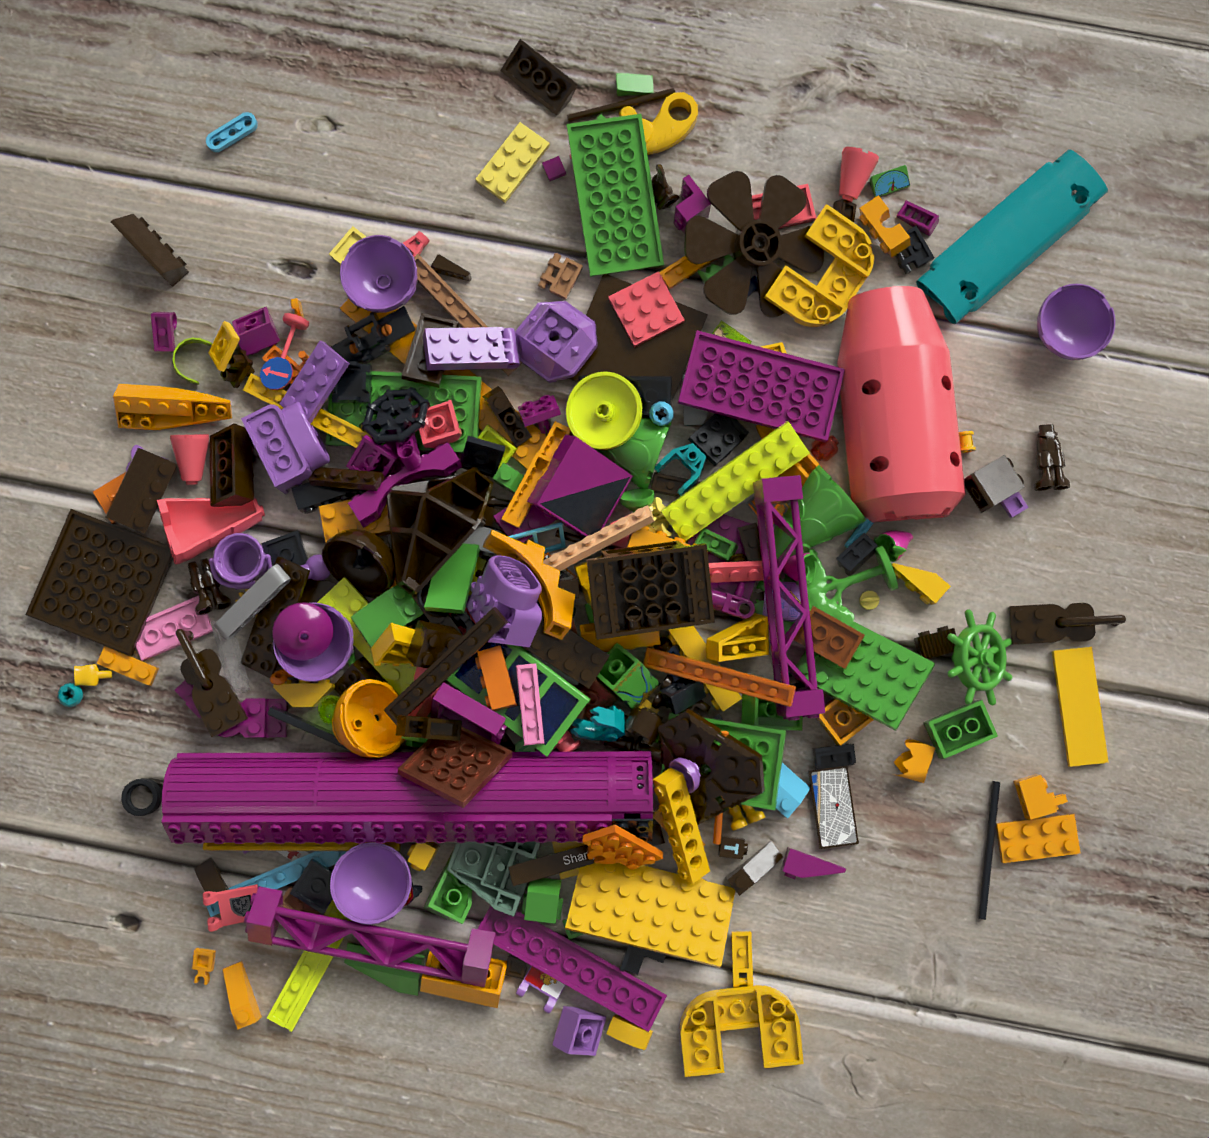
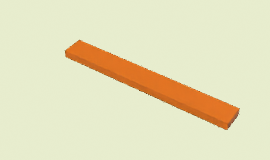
M646 648L643 664L646 668L781 705L792 706L796 686L658 649Z

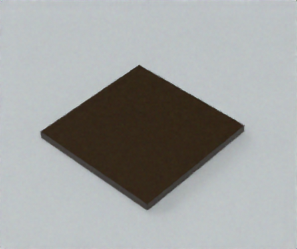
M608 274L603 275L586 314L596 324L597 348L577 374L567 379L578 383L579 375H591L597 372H612L623 376H672L673 401L689 362L696 331H702L708 314L675 301L685 320L684 323L634 348L608 299V296L632 284Z
M70 509L25 615L133 656L136 644L139 642L146 625V620L151 613L173 560L169 546Z

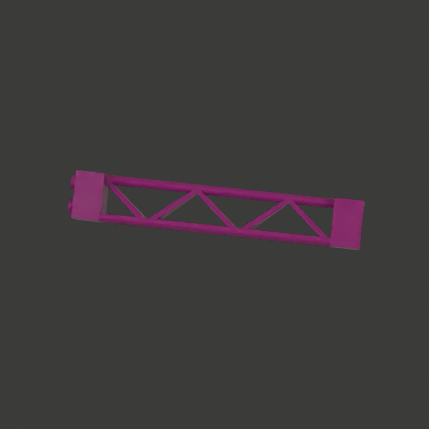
M801 475L762 478L753 483L758 519L774 681L790 685L788 674L790 672L806 687V689L795 690L791 707L776 703V713L778 716H782L783 719H788L789 721L800 720V716L819 718V714L825 713L823 689L817 688L798 501L803 499ZM772 504H791L793 529ZM773 523L793 539L778 559L776 557ZM794 548L801 605L779 581L778 577ZM781 597L800 613L785 635ZM802 624L809 681L786 655Z
M261 886L258 887L257 893H253L250 905H252L251 910L245 914V933L248 934V941L271 946L273 944L461 981V983L485 987L495 939V932L472 928L469 943L466 944L283 907V892L281 890ZM279 923L294 940L275 937ZM352 933L370 955L326 946ZM428 948L447 970L402 961Z

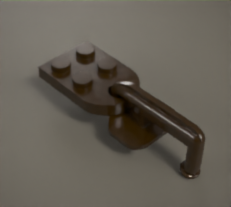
M1072 603L1066 609L1055 604L1009 606L1012 645L1054 643L1064 639L1066 636L1074 642L1089 641L1095 636V625L1111 624L1112 626H1118L1126 621L1124 615L1094 616L1093 607L1088 603Z
M177 629L176 636L187 656V659L181 663L180 670L185 681L188 684L194 685L192 699L211 738L248 720L231 683L227 678L219 675L222 663L217 653L212 649H204L196 653L190 642L194 638L193 632Z

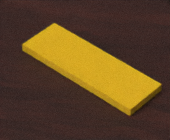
M1092 647L1052 651L1068 767L1109 763Z

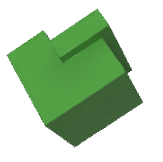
M541 878L529 882L527 894L524 893L522 914L525 915L524 920L556 924V919L561 920L563 898L559 897L562 880Z

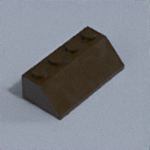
M130 214L111 221L114 227L172 287L189 273L185 268L187 264L180 256L174 257L172 254L174 250L167 243L163 245L160 242L162 237L155 230L151 232L147 228L150 225L143 217L138 219L135 214Z
M233 423L210 435V505L212 507L242 506L253 501V442L245 427Z
M137 448L105 517L145 534L157 510V500L162 499L177 464Z

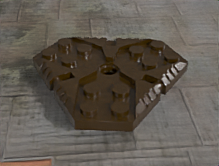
M688 709L658 727L662 756L661 762L664 765L662 773L669 769L671 761L677 758L690 760L696 763L700 769L699 787L694 792L689 793L697 825L725 812L728 807L733 808L764 792L763 760L760 753L729 734L726 737L721 735L722 729Z

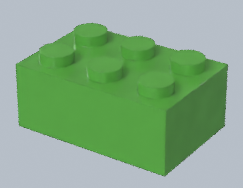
M983 700L973 701L969 705H963L923 722L935 747L937 756L941 759L998 737Z

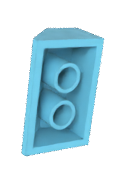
M783 763L776 810L784 817L789 818L801 804L810 787Z

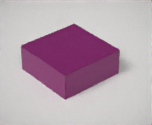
M559 156L542 162L549 182L566 175Z

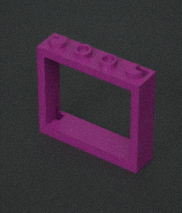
M444 682L433 698L431 718L461 720L462 727L501 745L507 727L504 725L505 717Z

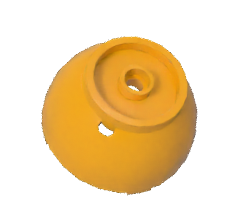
M366 679L353 684L343 692L336 703L332 718L333 733L339 743L358 756L377 758L393 753L404 742L405 739H402V736L396 735L397 725L384 711L399 696L393 687L386 682Z

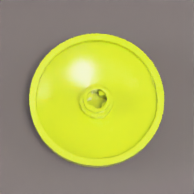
M597 372L583 378L571 391L566 405V419L573 435L590 447L600 450L613 449L626 443L637 431L642 418V402L637 389L626 378L612 372Z

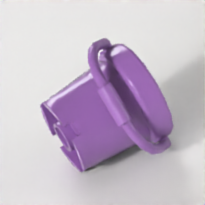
M244 533L226 536L215 548L213 558L209 559L214 579L219 584L228 588H235V590L250 589L256 583L255 581L259 580L272 567L270 555L264 553V549L258 540Z

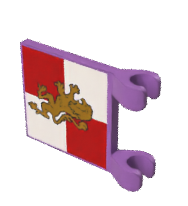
M531 966L518 987L516 994L523 997L527 988L531 985L549 996L544 1005V1011L550 1013L566 985Z

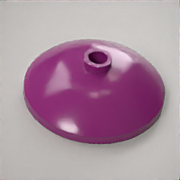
M296 603L281 611L275 619L272 630L273 640L278 650L285 656L294 660H310L321 655L329 647L333 638L332 621L321 607L311 603ZM307 634L308 636L307 638L303 639L301 638V635Z

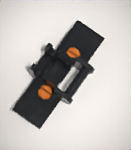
M405 306L379 319L376 312H370L369 316L355 324L345 326L347 338L331 346V348L346 361L359 362L363 360V362L368 363L391 350L390 346L395 341L415 331V327ZM373 322L372 332L368 335L359 337L357 334H354V332Z

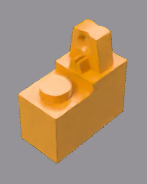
M1035 774L1013 781L1025 819L1032 820L1056 813L1059 809L1058 805L1068 802L1066 794L1054 796L1053 792L1048 793L1046 791L1048 788L1047 782L1041 775Z

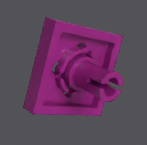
M544 395L537 401H527L518 407L524 426L538 423L541 434L546 433L544 426L547 432L551 429L548 419L561 415L554 395Z

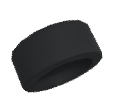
M141 778L130 781L122 791L121 802L123 808L134 816H145L153 813L162 802L160 786L151 779ZM138 786H146L152 791L153 800L147 808L139 809L132 804L131 793Z

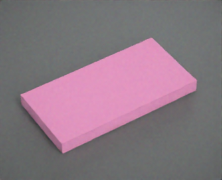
M199 596L147 618L139 642L136 644L141 661L148 660L181 646L176 636L177 629L193 632L194 638L191 641L214 632L208 613L196 615L195 607L199 603Z

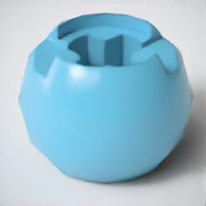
M657 402L649 410L651 421L658 426L667 425L673 419V409L666 402ZM660 409H664V413L667 414L662 419L656 414V411H660Z

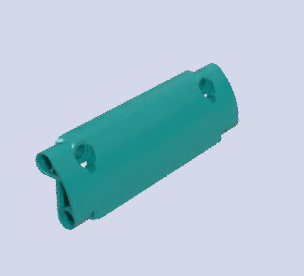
M1068 149L1055 162L1044 164L931 263L930 270L916 280L917 287L943 307L948 321L952 324L958 323L969 312H975L1082 220L1090 212V207L1108 192L1106 184L1084 158L1073 150ZM1076 190L1077 192L1072 196V191ZM965 285L967 288L961 292V287Z

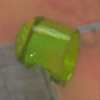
M324 696L318 704L319 718L327 725H332L334 706H336L339 700L338 696Z

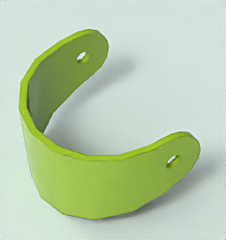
M192 337L184 339L177 345L173 353L172 364L174 371L180 378L199 385L198 381L181 374L175 364V355L184 345L200 343L212 346L213 344L207 340Z

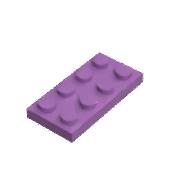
M319 341L279 404L285 408L295 402H300L311 424L350 363L325 342Z

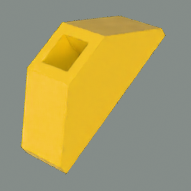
M287 680L282 685L273 684V688L292 707H317L334 690L335 685L330 683V680H321L318 683L299 680V684H291V680Z

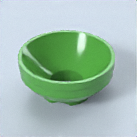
M644 488L625 491L620 498L621 504L629 509V511L635 512L639 508L652 504L654 501V491Z

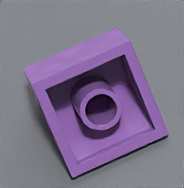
M563 1006L552 1045L567 1054L596 1056L606 1016L578 1007Z

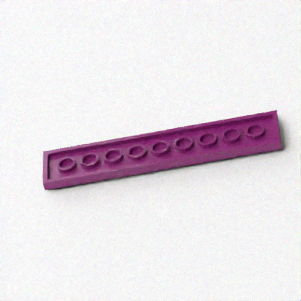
M492 906L489 907L478 929L495 932L494 945L644 1030L650 1031L667 997L666 994L629 973L620 971L618 967L536 921L524 920L525 915L519 911H516L515 916H511L495 910Z

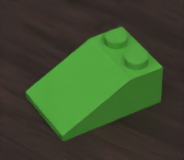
M396 585L351 616V619L370 648H372L390 623L410 627L418 622V620H421L424 613L413 597Z
M742 694L741 723L781 730L802 731V716H800V720L789 721L788 719H783L782 716H778L776 713V703Z

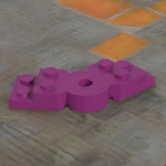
M184 680L175 689V692L186 702L191 711L198 718H201L192 699L194 685L188 684ZM246 698L241 705L248 720L218 735L220 737H235L241 733L244 737H287L288 723L269 716L267 713L271 706H276L288 712V702L285 699Z

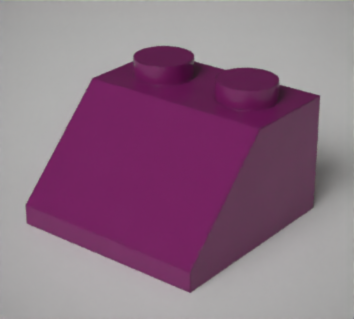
M267 306L232 321L233 329L240 338L238 344L242 350L246 351V355H254L261 349L272 347L280 341L278 331Z

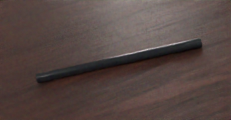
M992 781L978 919L986 920L1000 792V782Z

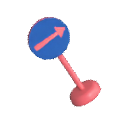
M292 313L284 314L283 321L291 329L281 357L269 359L261 368V382L271 390L284 388L292 379V365L285 358L295 330H306L309 326V321L301 316Z

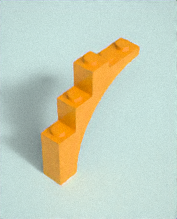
M491 530L483 543V547L497 555L516 559L532 571L542 587L538 600L544 617V633L562 640L571 629L575 594L558 587L560 570L543 563L544 546L527 540L524 544L495 530Z

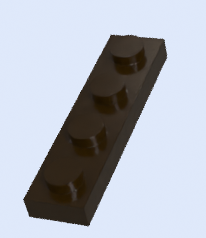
M319 467L314 470L308 481L313 486L377 491L385 477L383 472Z

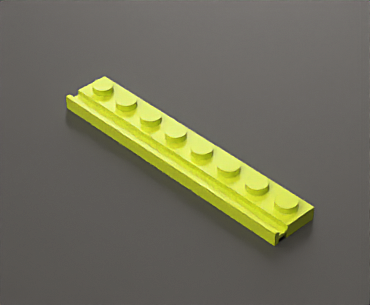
M333 900L323 915L351 921L337 909ZM344 937L326 947L338 949ZM303 951L267 1019L292 1032L334 956Z

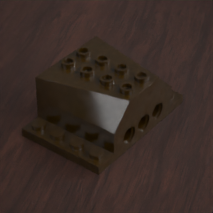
M679 541L619 548L601 551V558L586 560L597 640L715 623L707 544L705 543L685 546Z

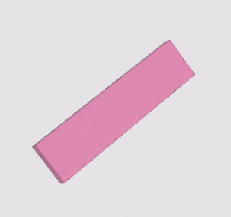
M537 664L516 665L524 746L544 744Z

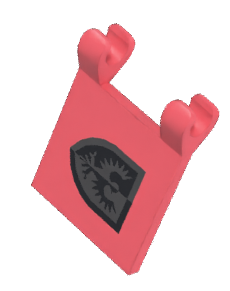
M257 884L220 892H204L203 904L209 906L218 901L221 918H208V930L213 932L223 926L243 923L246 912L251 910V897L253 893H257Z

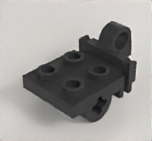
M714 414L688 440L716 466L746 438L749 431L735 418Z

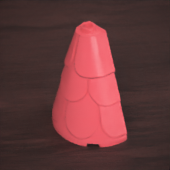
M165 498L157 500L168 546L176 565L188 561L212 547H216L228 535L243 533L261 522L262 517L265 516L263 506L258 505L256 498L242 506L212 507L210 505V498Z

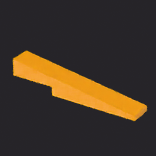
M556 421L553 423L539 452H536L507 507L502 521L520 528L532 507V504L527 502L539 479L548 469L551 459L565 434L571 436L573 434L569 427Z

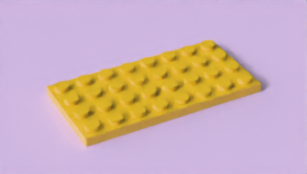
M594 863L579 868L565 929L720 968L735 889L700 879L692 884L687 880H683L676 873L644 865L639 866L638 869H629L621 863Z

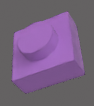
M1019 492L1000 502L1010 518L1029 508Z

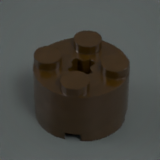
M636 702L625 720V729L634 735L639 733L643 736L642 740L650 745L654 742L658 743V727L663 724V717L647 707L638 708L640 704Z

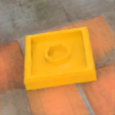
M226 321L222 323L208 352L217 369L223 372L240 340L232 325Z

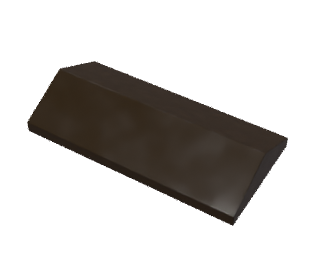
M522 39L518 41L500 70L556 116L571 101L578 86L574 80Z

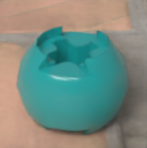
M67 683L58 690L57 698L65 707H74L82 701L83 691L80 686H75V683ZM68 692H71V694H73V698H70V696H68Z

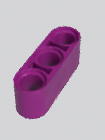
M413 433L404 443L395 442L397 453L408 470H414L421 464L416 435Z

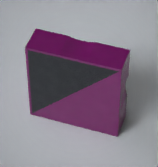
M565 434L551 459L548 469L539 479L527 502L547 515L557 518L564 526L585 538L600 531L605 526L633 476L576 436Z

